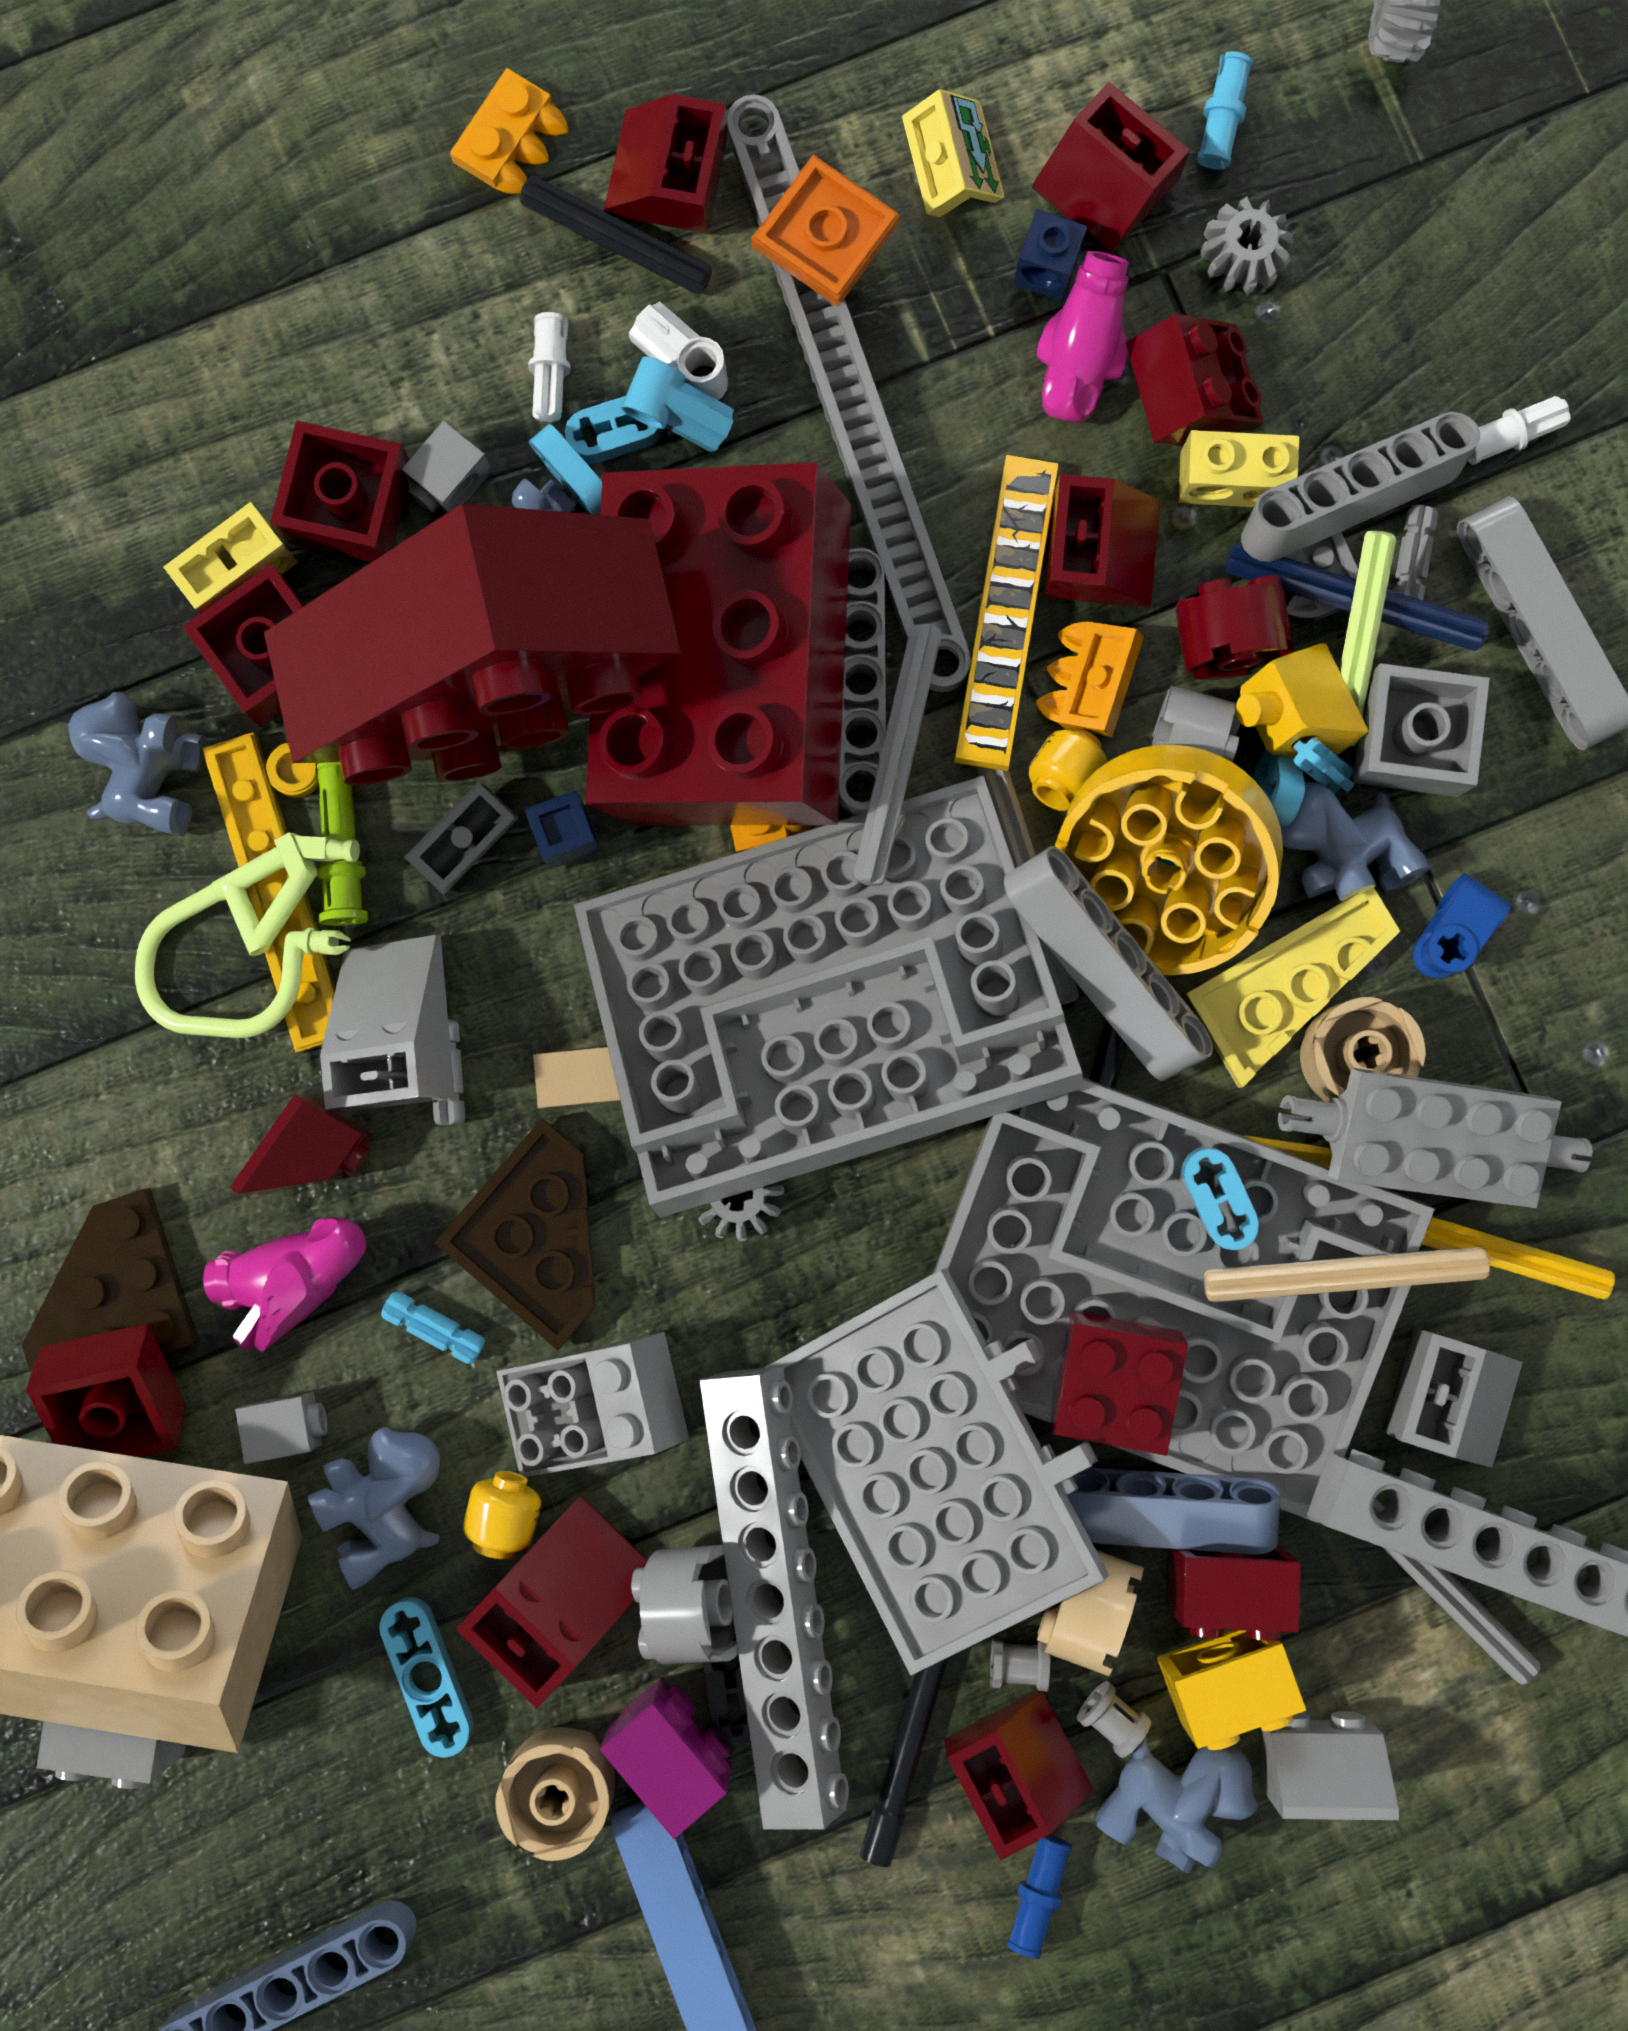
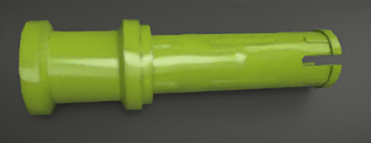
M340 762L317 763L322 837L344 842L346 840H355L356 830L352 785L344 783ZM345 859L334 860V862L323 861L319 863L316 878L322 881L324 912L319 914V923L328 926H347L367 922L369 920L368 912L362 909L361 879L366 876V870L362 866V862L359 860L349 862L345 861Z

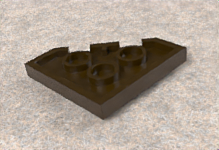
M542 1118L434 1243L557 1351L561 1349L596 1308L585 1153L547 1120Z
M144 1188L92 1206L22 1343L30 1374L34 1368L40 1347L146 1323L149 1324L163 1355L200 1342L151 1188Z

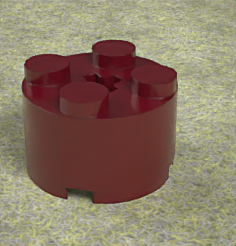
M1277 575L1259 577L1249 581L1248 585L1232 587L1231 580L1229 579L1209 581L1198 586V597L1187 598L1176 603L1175 614L1186 675L1190 676L1193 674L1196 680H1220L1248 675V667L1257 665L1262 660H1264L1266 666L1276 658L1294 653L1284 589L1281 586L1280 577Z

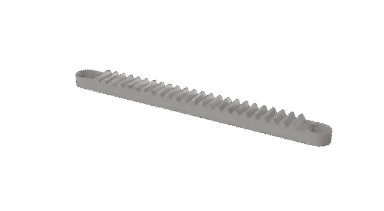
M754 94L743 96L734 102L728 112L727 125L729 141L742 175L745 190L748 192L752 210L755 212L758 227H760L800 172L778 110L766 97ZM750 115L761 116L767 121L768 129L759 137H748L739 129V125L744 118ZM771 261L772 267H774L778 284L783 292L785 304L788 306L792 324L795 326L799 344L803 348L805 361L809 365L812 381L816 385L818 398L823 405L826 420L829 422L833 440L836 442L840 460L843 462L846 477L850 482L853 497L857 502L860 517L864 522L867 537L870 539L873 552L883 562L887 594L891 598L902 636L907 644L910 628L921 623L929 624L941 631L942 636L938 650L944 649L955 654L959 667L954 674L948 677H940L933 673L929 689L937 692L952 691L961 686L967 678L971 663L970 652L845 299L837 307Z

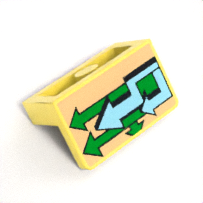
M939 89L902 115L926 214L942 217L969 198L996 203L1004 198L982 106L978 100Z

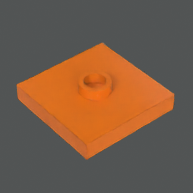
M813 154L752 236L751 247L838 307L899 225L901 214Z

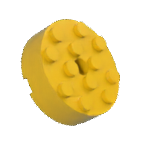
M1156 745L1139 748L1122 754L1097 769L1084 782L1073 798L1055 847L1062 850L1074 863L1163 975H1183L1204 971L1231 959L1246 948L1258 935L1259 929L1274 906L1283 858V840L1277 814L1265 792L1256 781L1240 767L1217 754L1182 745ZM1160 856L1161 859L1170 860L1174 862L1176 865H1167L1162 861H1158L1156 858Z

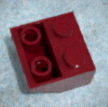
M1108 82L1073 120L1034 181L1032 189L1068 220L1087 226L1085 234L1108 254H1113L1180 180L1190 150L1111 82Z
M671 94L625 110L604 211L617 217L707 234L728 139L726 104Z
M1176 313L1126 342L1154 443L1184 446L1191 430L1238 433L1264 424L1259 407L1261 404L1260 391L1251 379L1245 358L1247 353L1246 342L1243 335L1237 329L1236 324Z
M1060 474L1053 495L1044 598L1150 608L1160 501L1116 479Z
M1035 1690L943 1740L947 1758L1000 1861L1050 1835L1094 1791L1043 1691Z

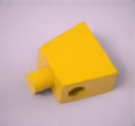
M1320 643L1269 662L1241 686V696L1236 703V716L1239 722L1246 727L1255 726L1266 750L1272 755L1296 757L1298 752L1293 749L1295 744L1299 740L1306 744L1312 738L1318 739L1336 755H1339L1369 732L1326 643Z

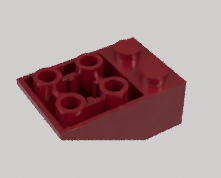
M580 1495L473 1608L456 1630L535 1708H538L635 1601L631 1589L632 1575L636 1568L645 1567L648 1559Z

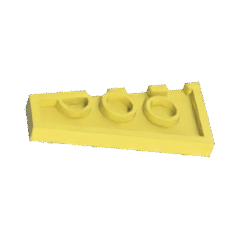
M1372 888L1371 890L1353 895L1184 994L1183 997L1192 1012L1207 1030L1213 1047L1237 1087L1242 1088L1400 930L1375 888Z

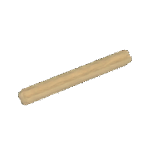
M1459 1248L1207 1270L1204 1274V1289L1206 1297L1211 1302L1484 1280L1489 1277L1490 1265L1487 1251L1483 1248Z

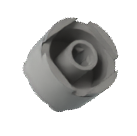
M1170 686L1156 722L1151 746H1191L1212 752L1233 762L1239 742V737L1236 734L1240 726L1236 716L1235 702L1185 688Z
M723 1545L660 1549L649 1557L645 1567L634 1570L631 1589L635 1601L640 1605L642 1627L639 1632L638 1645L644 1659H655L661 1664L668 1665L730 1661L736 1657L738 1648L737 1641H733L735 1627Z

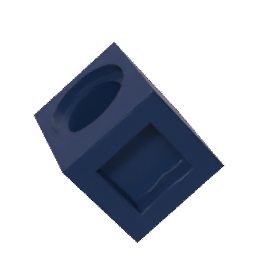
M1037 209L1019 257L1013 285L1063 301L1081 252L1087 226Z
M576 790L524 809L543 861L551 869L602 851L584 802Z

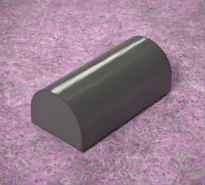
M479 780L404 858L445 895L519 817Z

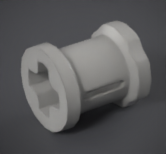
M992 1637L990 1652L991 1688L1000 1689L1003 1683L1036 1685L1038 1691H1048L1050 1654L1044 1652L1046 1644L1038 1641L1037 1645L1005 1644L1002 1638Z
M1105 1681L1097 1686L1084 1701L1078 1712L1077 1721L1085 1727L1092 1725L1114 1744V1752L1119 1757L1124 1758L1132 1753L1142 1742L1150 1729L1152 1721L1144 1712L1137 1714L1115 1695L1116 1687L1110 1682Z

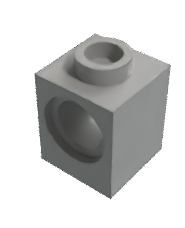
M444 421L402 468L412 486L408 493L417 503L432 514L437 508L447 514L460 504H465L492 473L485 454Z
M314 1391L249 1403L235 1409L244 1464L311 1452L323 1445L322 1436L327 1434L326 1412L322 1403H316Z

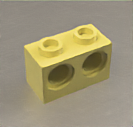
M1191 430L1180 454L1178 503L1254 507L1261 494L1298 477L1299 436Z
M249 502L163 568L195 610L201 613L269 564H272L283 575L299 562L267 520Z

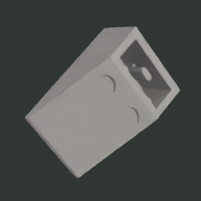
M441 935L353 948L344 952L320 1054L325 1110H365L455 1098Z
M665 1332L622 1340L496 1371L519 1474L525 1477L652 1455L689 1440Z

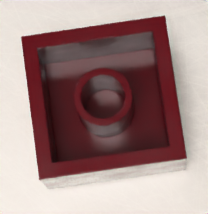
M296 420L270 525L286 543L373 562L393 549L409 486V481L402 468L410 458L400 443Z
M269 564L182 626L244 714L261 727L281 713L264 632L305 606L288 581L272 564Z
M1071 1310L1051 1414L1054 1435L1167 1456L1188 1350V1343L1182 1331Z
M148 1323L40 1347L26 1388V1392L53 1444L140 1458L177 1449L187 1405Z
M1277 1544V1548L1269 1553L1255 1555L1167 1548L1165 1605L1184 1628H1190L1191 1635L1203 1638L1224 1637V1629L1246 1630V1636L1249 1638L1275 1641L1281 1639V1632L1299 1633L1300 1562L1280 1545Z

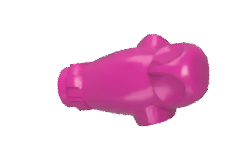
M1088 251L1084 264L1079 265L1075 279L1076 282L1063 308L1054 317H1051L1044 327L1038 343L1037 358L1048 366L1042 389V406L1051 417L1073 423H1082L1088 420L1098 405L1105 381L1119 379L1122 375L1128 351L1126 346L1127 336L1124 333L1122 316L1124 293L1129 281L1126 275L1129 262L1121 257L1104 252Z
M321 1218L313 1223L309 1232L282 1236L261 1244L243 1254L235 1250L222 1252L216 1260L209 1261L204 1269V1289L210 1301L222 1303L226 1310H238L243 1307L252 1308L233 1335V1339L243 1350H250L255 1347L263 1353L332 1295L337 1284L357 1266L364 1255L366 1239L361 1228L346 1218Z

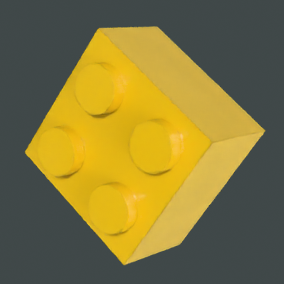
M1231 1630L1225 1632L1224 1637L1208 1638L1157 1656L1178 1719L1197 1749L1206 1746L1208 1750H1221L1230 1747L1240 1740L1239 1734L1259 1727L1262 1731L1281 1729L1294 1721L1293 1715L1306 1711L1284 1646L1279 1640L1265 1641L1252 1639L1246 1636V1630Z

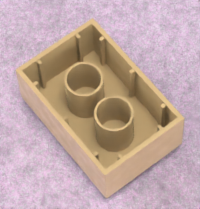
M0 1435V1714L238 1753L303 1538L288 1481Z

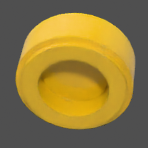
M288 743L278 746L270 754L266 764V773L269 782L276 790L288 797L302 798L312 794L319 787L317 763H292Z

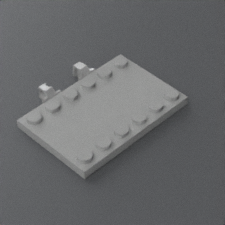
M947 1268L937 1271L764 1367L783 1366L785 1381L789 1383L792 1391L793 1402L790 1419L793 1436L797 1439L800 1446L801 1459L910 1675L1104 1581L1109 1576L1067 1494L1078 1489L1072 1476L1091 1467L1093 1463L1098 1461L1088 1441H1085L1077 1447L1057 1456L1050 1444L1041 1447L1012 1392L1019 1388L1013 1374L1043 1359L1037 1344L1032 1338L1008 1351H1005L1000 1340L987 1345Z

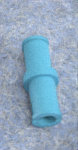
M1226 52L1225 55L1222 54L1220 56V66L1213 97L1206 100L1203 115L1207 119L1201 149L1197 156V162L1206 168L1222 170L1225 169V166L1229 167L1231 163V153L1237 126L1244 122L1247 107L1243 100L1254 62L1250 56L1244 53Z

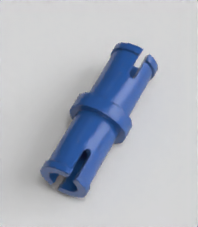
M1048 1835L1038 1840L1027 1880L1020 1881L1017 1895L1021 1897L1007 1947L1023 1956L1040 1959L1042 1945L1053 1910L1060 1909L1063 1897L1058 1892L1068 1855L1073 1846L1064 1839Z

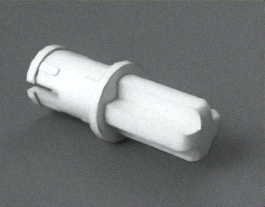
M544 312L539 313L534 318L535 343L533 358L528 362V369L534 375L533 416L538 421L557 422L560 420L562 413L563 380L565 376L569 375L571 370L570 363L566 360V340L569 321L566 317L562 318V314Z
M1554 396L1520 411L1512 408L1505 410L1502 418L1478 427L1480 430V440L1468 462L1471 465H1475L1484 459L1511 448L1517 451L1523 450L1527 447L1528 441L1566 426L1571 419L1568 403L1565 399Z

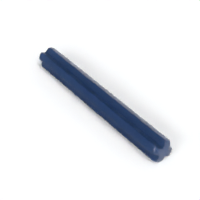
M1235 543L1231 548L1226 561L1225 570L1227 573L1248 580L1277 575L1280 577L1281 586L1284 591L1351 612L1356 579L1287 557L1271 562L1259 561L1251 557L1244 550L1242 543ZM1388 589L1386 591L1381 622L1472 651H1476L1483 646L1489 630V623L1486 620Z

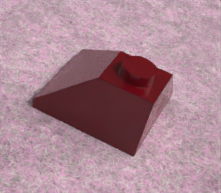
M294 1094L229 1188L237 1194H262L340 1180L344 1178L346 1173L353 1176L362 1167L371 1152V1149L366 1147V1144L373 1134L340 1111L325 1110L324 1100L321 1098Z

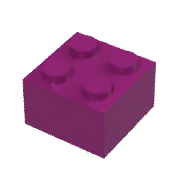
M661 1677L611 1720L600 1751L670 1836L675 1839L727 1794L732 1765L728 1757L732 1755V1751L727 1742L721 1740L714 1733L712 1727L706 1731L692 1715L696 1711V1707L686 1692L677 1684L670 1688Z

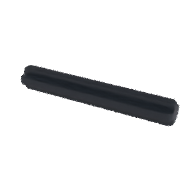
M530 176L526 183H524L520 196V202L524 207L694 294H702L708 286L712 274V268L709 264L537 176Z

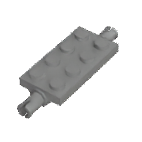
M1352 1067L1347 1089L1338 1098L1322 1102L1286 1095L1280 1107L1291 1109L1292 1114L1281 1112L1278 1114V1124L1282 1131L1323 1135L1326 1141H1329L1332 1158L1328 1176L1338 1182L1537 1208L1546 1167L1583 1173L1587 1171L1590 1161L1576 1159L1574 1154L1592 1157L1593 1152L1592 1145L1587 1138L1554 1135L1562 1103L1554 1098Z

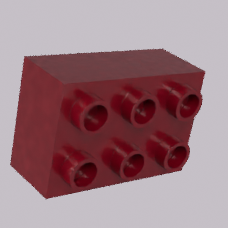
M817 462L602 473L600 515L645 518L651 521L681 654L637 676L642 698L639 701L621 709L590 714L586 803L632 826L838 825L851 523L850 502Z
M463 503L264 632L292 763L340 762L344 783L348 785H370L400 778L412 771L411 760H432L436 779L440 782L466 781L492 774L502 767L498 752L499 746L502 745L505 749L519 750L547 745L559 741L569 734L565 713L570 710L576 714L588 715L609 712L634 704L642 698L637 676L681 654L650 519Z

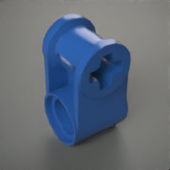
M1463 873L1442 897L1436 908V913L1414 945L1412 960L1416 969L1423 976L1430 979H1443L1453 973L1467 969L1474 962L1487 940L1501 925L1510 910L1511 903L1468 874ZM1443 942L1448 946L1445 955L1451 959L1446 962L1440 958L1444 950L1438 945Z

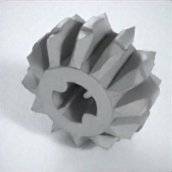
M1374 0V9L1369 19L1371 25L1368 33L1371 55L1383 57V60L1404 63L1405 61L1417 62L1424 55L1425 49L1430 45L1432 33L1437 28L1436 21L1441 10L1440 0Z
M1247 196L1240 200L1237 210L1226 203L1225 206L1220 208L1217 220L1212 219L1206 226L1204 236L1207 241L1202 246L1201 259L1212 261L1207 271L1209 278L1220 275L1226 277L1224 282L1225 292L1231 290L1236 282L1242 284L1246 295L1254 292L1257 282L1268 288L1274 284L1277 272L1285 271L1291 258L1287 251L1290 250L1293 244L1294 233L1283 231L1287 222L1286 213L1274 217L1268 214L1270 211L1269 200L1263 202L1259 209H1253Z
M775 1185L767 1188L762 1186L753 1189V1199L744 1201V1210L741 1211L731 1209L733 1202L726 1204L724 1198L710 1202L712 1209L701 1214L698 1220L702 1225H705L718 1215L722 1220L716 1228V1237L724 1238L730 1223L734 1222L736 1223V1237L738 1241H746L748 1232L745 1221L750 1220L756 1231L764 1234L768 1227L758 1213L762 1210L770 1216L779 1217L781 1209L776 1205L766 1203L765 1199L766 1196L783 1195L784 1187Z

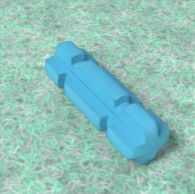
M1312 738L1306 744L1301 740L1295 744L1293 749L1298 754L1293 762L1319 784L1330 788L1334 794L1341 788L1347 792L1352 789L1354 783L1349 779L1354 770L1321 741Z
M393 1292L388 1297L381 1312L383 1319L398 1327L404 1324L407 1326V1332L442 1351L450 1349L452 1351L451 1356L466 1364H472L476 1361L485 1343V1339L481 1335L468 1328L464 1331L460 1330L459 1323L423 1304L419 1306L414 1305L415 1300L401 1292Z

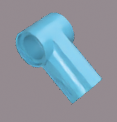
M642 357L621 406L622 411L635 420L658 429L667 428L709 452L717 451L719 445L727 438L731 429L734 409L686 383L685 375L673 366L655 358Z

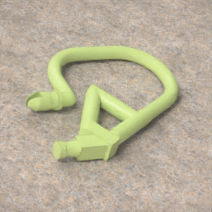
M289 832L274 840L276 845L274 849L213 881L211 885L162 911L146 928L136 954L135 984L140 1001L147 1013L163 1027L173 1032L187 1035L249 1038L265 1033L279 1024L291 1010L299 992L303 951L307 955H313L316 952L339 955L350 948V946L346 945L338 946L339 939L351 942L349 937L338 930L317 931L316 928L311 927L306 928L305 931L289 932L285 937L282 977L278 993L263 1012L248 1019L187 1016L170 1009L161 999L155 985L154 967L158 947L164 936L174 926L219 901L226 900L249 955L257 956L265 953L270 949L275 938L317 876V869L313 861L334 862V860L345 859V861L356 862L360 855L358 841L346 840L344 842L327 837L301 836ZM286 868L289 877L259 922L246 888Z

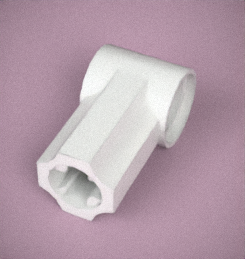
M660 301L654 305L649 304L636 317V321L629 331L631 342L648 357L663 361L681 371L686 377L685 382L717 400L723 397L727 391L728 377L723 351L717 342L710 338L700 337ZM700 366H710L714 369L712 373L703 377L691 374L694 369Z

